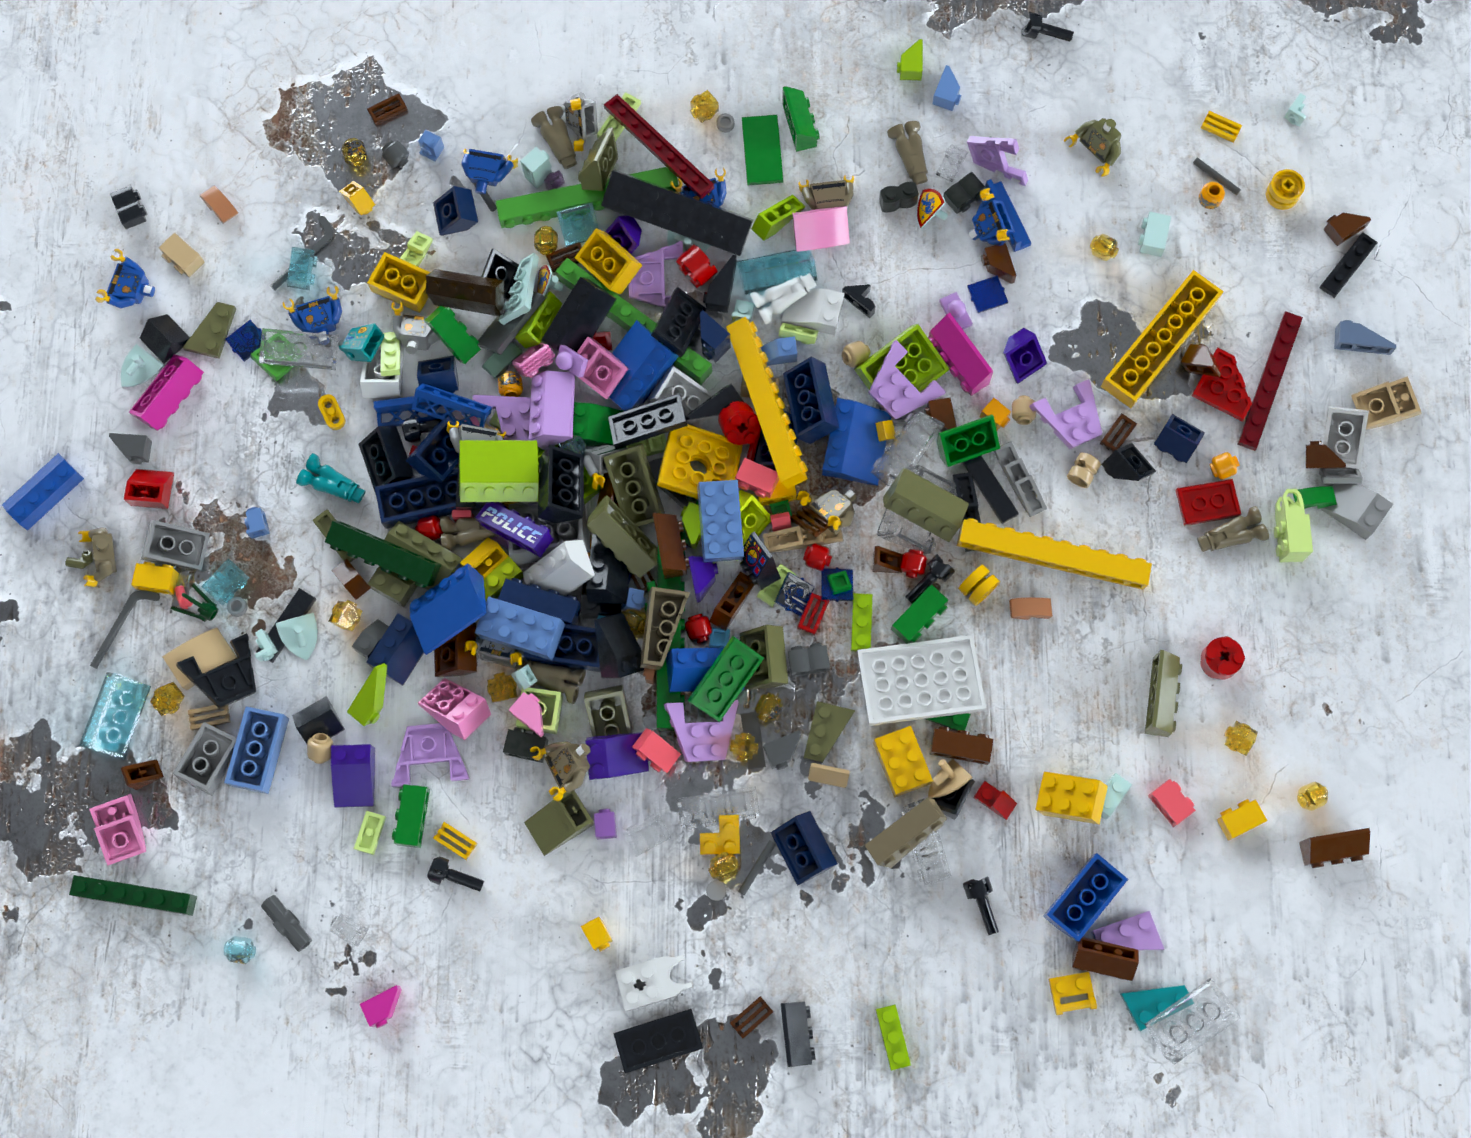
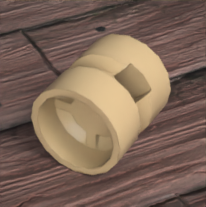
M1081 452L1074 462L1075 466H1072L1067 474V478L1079 487L1088 488L1094 478L1093 475H1096L1101 462L1094 456Z

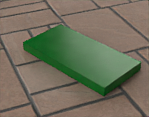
M778 116L742 117L747 186L783 183Z
M732 636L688 701L720 723L764 657Z

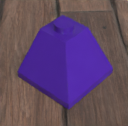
M618 216L605 232L632 254L640 244L642 229L635 218Z
M1022 328L1008 338L1003 354L1017 384L1048 364L1035 333Z
M689 556L696 601L699 603L716 581L715 574H719L717 563L703 562V557Z

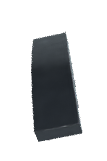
M972 473L952 475L955 496L969 504L963 520L971 518L981 523ZM965 548V552L976 551Z

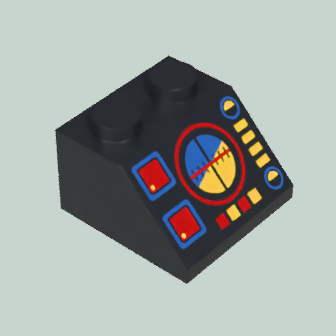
M752 532L743 546L744 557L739 564L745 573L748 571L750 574L748 577L752 584H757L762 590L781 579L773 556L757 534Z

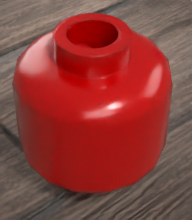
M434 515L420 518L417 526H415V531L432 541L440 539L441 535L444 534L441 529L440 519Z
M813 543L811 546H807L803 560L807 567L822 571L825 566L829 567L832 556L829 555L830 549L828 547Z
M909 549L908 552L903 554L900 569L906 573V577L916 579L917 575L925 573L927 557L923 555L924 552Z
M702 613L688 617V621L685 622L689 639L697 640V643L708 640L707 636L713 632L708 616H703Z

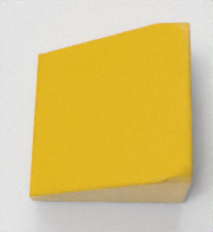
M893 420L875 423L879 442L896 439Z

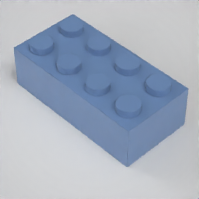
M738 480L699 482L697 492L703 562L742 560L744 549Z
M488 596L486 601L487 614L480 618L475 634L482 639L553 660L565 627V623L560 618Z
M245 707L224 783L236 788L269 794L289 721L287 716L271 711Z

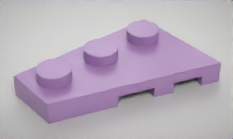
M1150 911L1092 931L1095 940L1138 950H1165Z

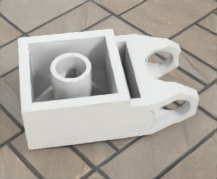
M684 955L677 957L663 956L616 970L615 974L625 1011L628 1012L674 998L684 990L692 988L691 982L677 984L670 978L671 969L679 962L685 960ZM639 980L646 983L642 991L635 988V984Z

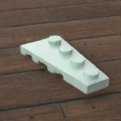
M535 253L520 261L514 277L516 282L509 291L511 295L510 300L505 302L503 307L505 313L500 315L498 320L503 325L522 314H526L531 309L539 260Z

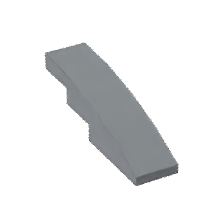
M1010 441L1000 446L1001 449L995 450L994 453L1029 517L1046 510L1047 507L1032 475H1029L1022 458H1019L1012 442Z

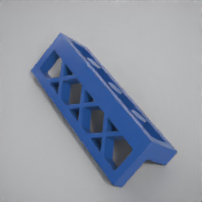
M992 179L987 180L985 187L990 188V194L994 195L992 200L1003 201L1015 233L1007 236L1010 238L1008 241L1013 252L1031 246L1028 234L1002 181L994 184Z
M422 383L415 390L412 410L441 420L449 417L455 424L458 421L459 426L461 424L476 426L470 420L471 417L475 416L481 419L480 425L476 427L484 428L486 418L491 414L492 407ZM419 398L425 399L429 406L426 408L418 406ZM438 404L443 405L446 412L443 414L439 413L435 406ZM455 410L460 411L464 418L461 420L456 419L452 412Z
M414 396L373 401L374 409L377 413L378 426H402L405 420H402L399 416L403 411H409L412 414L409 418L417 417L416 421L418 423L438 418L430 415L422 418L418 415V411L413 412ZM419 398L418 406L424 408L429 406L425 399ZM438 404L435 408L438 410L443 405ZM390 413L394 416L389 422L382 423L381 414Z

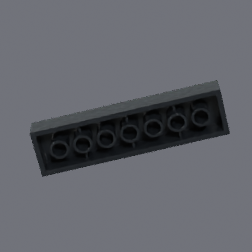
M612 170L601 204L602 207L738 256L742 255L753 223L751 218L617 170Z

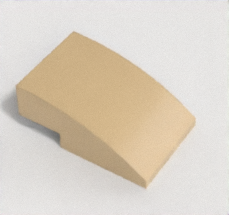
M1408 376L1391 383L1388 381L1351 395L1356 409L1369 411L1366 430L1389 425L1422 414Z
M218 628L200 634L162 656L185 690H189L194 684L177 668V662L194 656L201 672L205 673L238 659Z

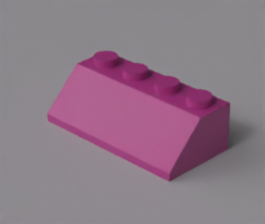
M948 313L930 330L928 339L937 349L944 362L950 367L949 369L953 377L959 379L962 389L972 396L990 384L993 370L951 313Z
M174 354L130 409L129 413L157 431L162 429L167 424L169 416L178 410L180 402L189 396L191 388L201 381L204 372L189 359Z

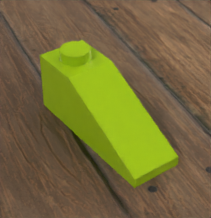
M792 194L759 213L751 229L765 241L793 219L792 213L801 212L805 205Z
M551 291L544 296L545 300L515 336V339L524 348L540 344L541 339L563 304Z
M385 663L374 667L347 710V713L363 726L376 723L381 716L379 713L383 708L387 665Z

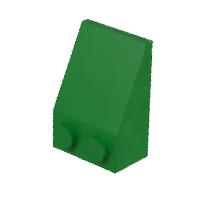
M574 402L572 439L574 441L580 440L584 446L613 445L608 417L624 411L592 403Z

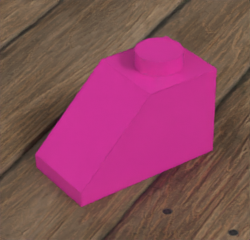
M396 985L360 1004L369 1027L376 1026V1028H380L388 1024L387 1020L392 1018L402 991L400 986Z

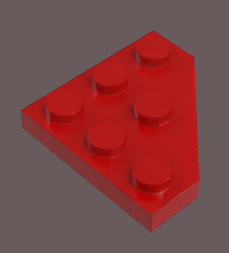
M1217 347L1213 356L1221 376L1202 375L1192 397L1243 422L1252 405V401L1247 395L1246 385L1237 368L1235 356Z

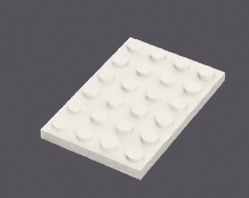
M973 635L857 650L869 726L986 711Z

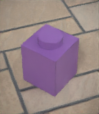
M610 809L598 810L599 813H594L596 839L617 838L615 813L610 812Z

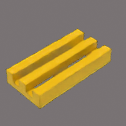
M1209 111L1201 129L1234 143L1242 125ZM1222 130L1228 131V132H1230V133H1232V134H1234V135H1231V134H1229V133H1226V132H1224V131H1222Z
M443 822L442 827L439 828L438 833L433 837V839L465 860L468 859L478 844L446 822ZM445 829H449L472 844L470 848L446 833ZM441 835L467 851L466 854H463L440 838Z

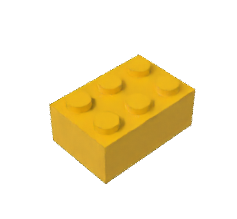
M597 228L575 256V259L610 291L620 295L642 267V264L608 233Z
M384 252L367 284L371 292L398 304L401 301L403 306L420 313L429 298L426 294V275L430 272Z
M911 726L874 739L873 745L894 798L932 783L931 774Z
M1044 771L1035 810L1044 816L1100 825L1108 786L1097 779Z

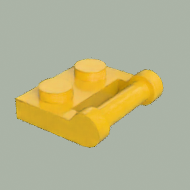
M1089 972L1048 979L1056 1015H1063V1012L1090 1008V1010L1097 1009ZM1080 994L1087 995V1000L1065 1004L1060 1002V998Z

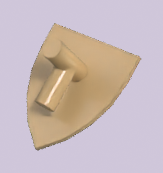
M942 759L938 763L941 770L932 779L928 798L950 794L965 785L973 777L954 759L948 763Z

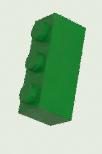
M439 306L424 321L460 363L466 364L481 350L478 346L479 342L473 335L469 336L466 332L467 327L461 321L458 322L454 318L455 313L449 307Z
M931 584L895 621L891 630L906 644L911 641L913 643L916 642L922 635L920 632L924 628H930L935 622L933 618L937 614L941 616L947 610L948 599Z
M403 784V789L399 790L398 800L401 802L400 808H397L395 813L397 826L392 832V840H394V844L397 846L421 848L430 794L428 787Z

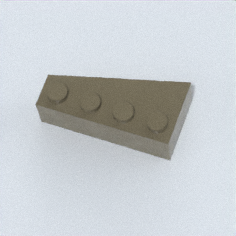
M651 587L648 594L640 668L660 670L663 666L690 592Z
M927 797L865 844V847L877 865L892 868L933 831L940 829L947 818L935 800Z

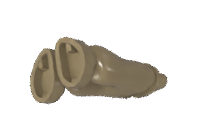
M561 106L550 107L547 109V115L552 121V125L549 124L544 111L533 116L531 123L534 127H541L540 133L548 143L558 162L563 165L564 169H568L577 165L566 123L561 119L564 111Z
M908 121L904 127L903 124L891 127L887 134L889 138L896 139L895 146L909 178L918 185L928 181L922 139L917 133L921 126L919 121ZM904 129H905V132H906V133L908 134V136H909L908 139H907L906 136H905Z
M1253 506L1249 508L1246 517L1238 516L1219 527L1205 532L1204 536L1197 538L1202 552H1205L1207 550L1214 551L1234 545L1246 544L1251 542L1253 538L1265 541L1269 539V533L1264 524L1257 525L1249 530L1246 529L1248 526L1259 524L1262 520L1259 509Z
M441 516L440 518L441 529L444 533L441 535V544L449 551L455 545L464 546L488 537L499 536L482 527L476 518H459L455 523L448 516Z
M522 660V665H517L516 670L528 664L537 679V682L534 684L550 691L564 693L568 703L575 704L579 695L578 686L583 684L586 670L580 668L572 672L564 666L532 662L531 660ZM564 681H570L575 685L564 683Z

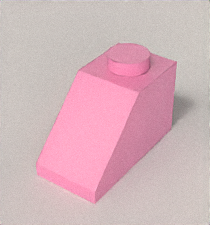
M523 692L509 711L542 738L544 732L542 709L538 703L540 700L532 693L527 695Z

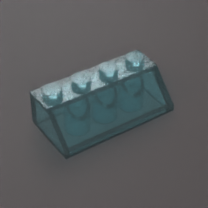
M791 250L737 261L745 295H750L752 292L759 293L798 276L800 278V275L803 277L808 273L811 274L814 281H817L815 260L810 250L799 252Z
M107 672L79 746L124 760L151 686L117 673Z

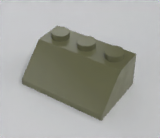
M609 127L594 142L592 149L589 150L587 159L584 160L583 168L578 173V180L581 182L582 190L603 191L618 160L612 127Z
M763 625L741 632L740 641L764 657L745 685L744 690L775 688L788 684L783 627Z

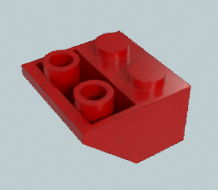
M136 469L127 480L124 500L130 506L168 509L174 472Z

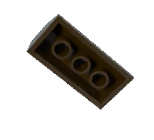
M434 269L426 275V294L433 305L495 316L504 315V280Z

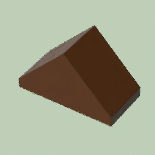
M875 546L873 572L902 573L903 571H901L900 566L903 554Z
M345 559L331 570L355 600L371 589L348 559Z
M157 759L120 768L127 786L135 790L164 777Z

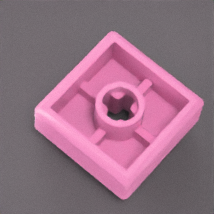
M540 342L539 345L532 346L513 360L512 365H514L519 374L532 378L539 373V368L543 365L547 367L554 361L552 358L555 357V354H553L549 345Z

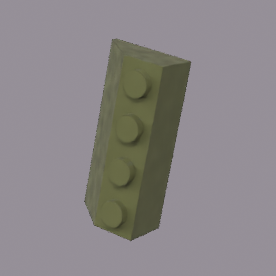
M643 444L603 457L619 508L637 527L654 522V513L665 514Z
M903 467L883 496L885 508L947 542L951 541L960 528L969 505L968 502Z
M605 496L589 515L587 527L592 534H596L601 539L602 544L606 548H610L614 552L615 557L619 561H623L627 565L630 573L636 574L640 578L657 565L658 547L608 496Z
M400 521L387 533L384 539L442 564L434 586H426L425 589L427 590L435 587L444 578H448L458 568L462 567L460 562L463 558Z
M1160 650L1153 657L1145 734L1169 737L1176 730L1174 713L1178 711L1176 694L1180 692L1178 675L1182 673V664H1180V657L1165 650Z

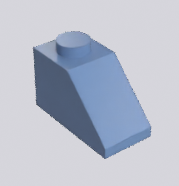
M945 66L932 104L953 111L954 106L959 105L962 95L959 94L960 86L950 66Z
M795 336L775 339L761 347L762 352L764 351L768 358L767 366L797 362L798 353Z

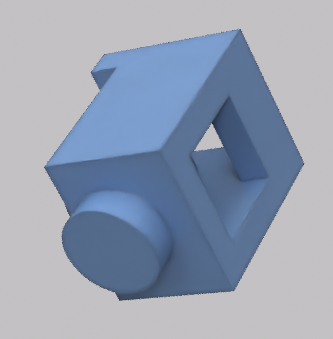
M425 130L418 140L421 148L419 153L436 162L444 149L441 137Z
M258 507L247 509V518L244 519L248 529L246 530L247 535L253 539L270 534L265 512Z
M629 587L627 604H622L621 610L640 614L641 608H644L646 597H643L644 591Z

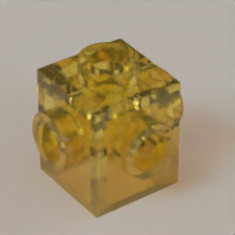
M708 90L694 96L690 101V112L701 123L712 119L719 111L718 101Z
M346 600V602L338 601L332 609V615L328 622L343 630L353 632L355 626L360 621L362 610L358 609L357 604L350 600Z
M505 672L494 674L493 679L487 680V690L489 695H491L492 703L517 698V684L512 675H505Z
M174 682L157 688L150 703L161 716L168 713L173 714L180 708L179 705L185 695Z
M1236 721L1232 727L1228 726L1224 734L1226 737L1225 745L1232 751H1237L1246 756L1256 741L1258 731L1245 723Z
M750 733L735 734V740H731L730 752H733V757L737 758V761L748 762L749 759L753 760V755H757L759 743H755V736H752ZM747 746L748 751H741V747Z

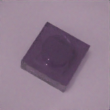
M559 170L555 173H550L544 179L547 190L557 189L565 183L563 174Z

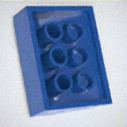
M636 320L612 352L628 368V371L609 396L624 411L640 407L678 358L677 354L651 336L652 332L638 320Z
M837 398L835 410L839 428L829 435L822 475L878 486L887 440L879 442L875 423L891 420L892 417L885 411L857 401Z
M469 563L458 568L451 576L444 578L438 585L430 588L418 599H414L409 604L410 618L426 655L487 614L484 576Z

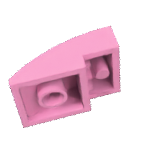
M847 206L792 213L795 249L797 252L850 243Z
M587 337L577 351L578 354L588 360L584 376L578 378L602 397L608 399L628 371V368L595 339Z
M131 794L89 809L96 826L94 830L107 866L146 852L141 823Z

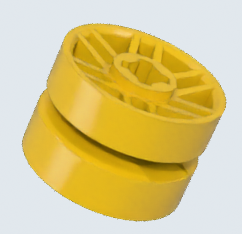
M1291 169L1278 171L1266 189V199L1269 204L1280 210H1287L1295 206L1305 189L1303 177Z
M983 564L974 570L958 588L965 596L972 592L969 600L974 606L980 604L1000 583L994 575L986 579L990 571Z

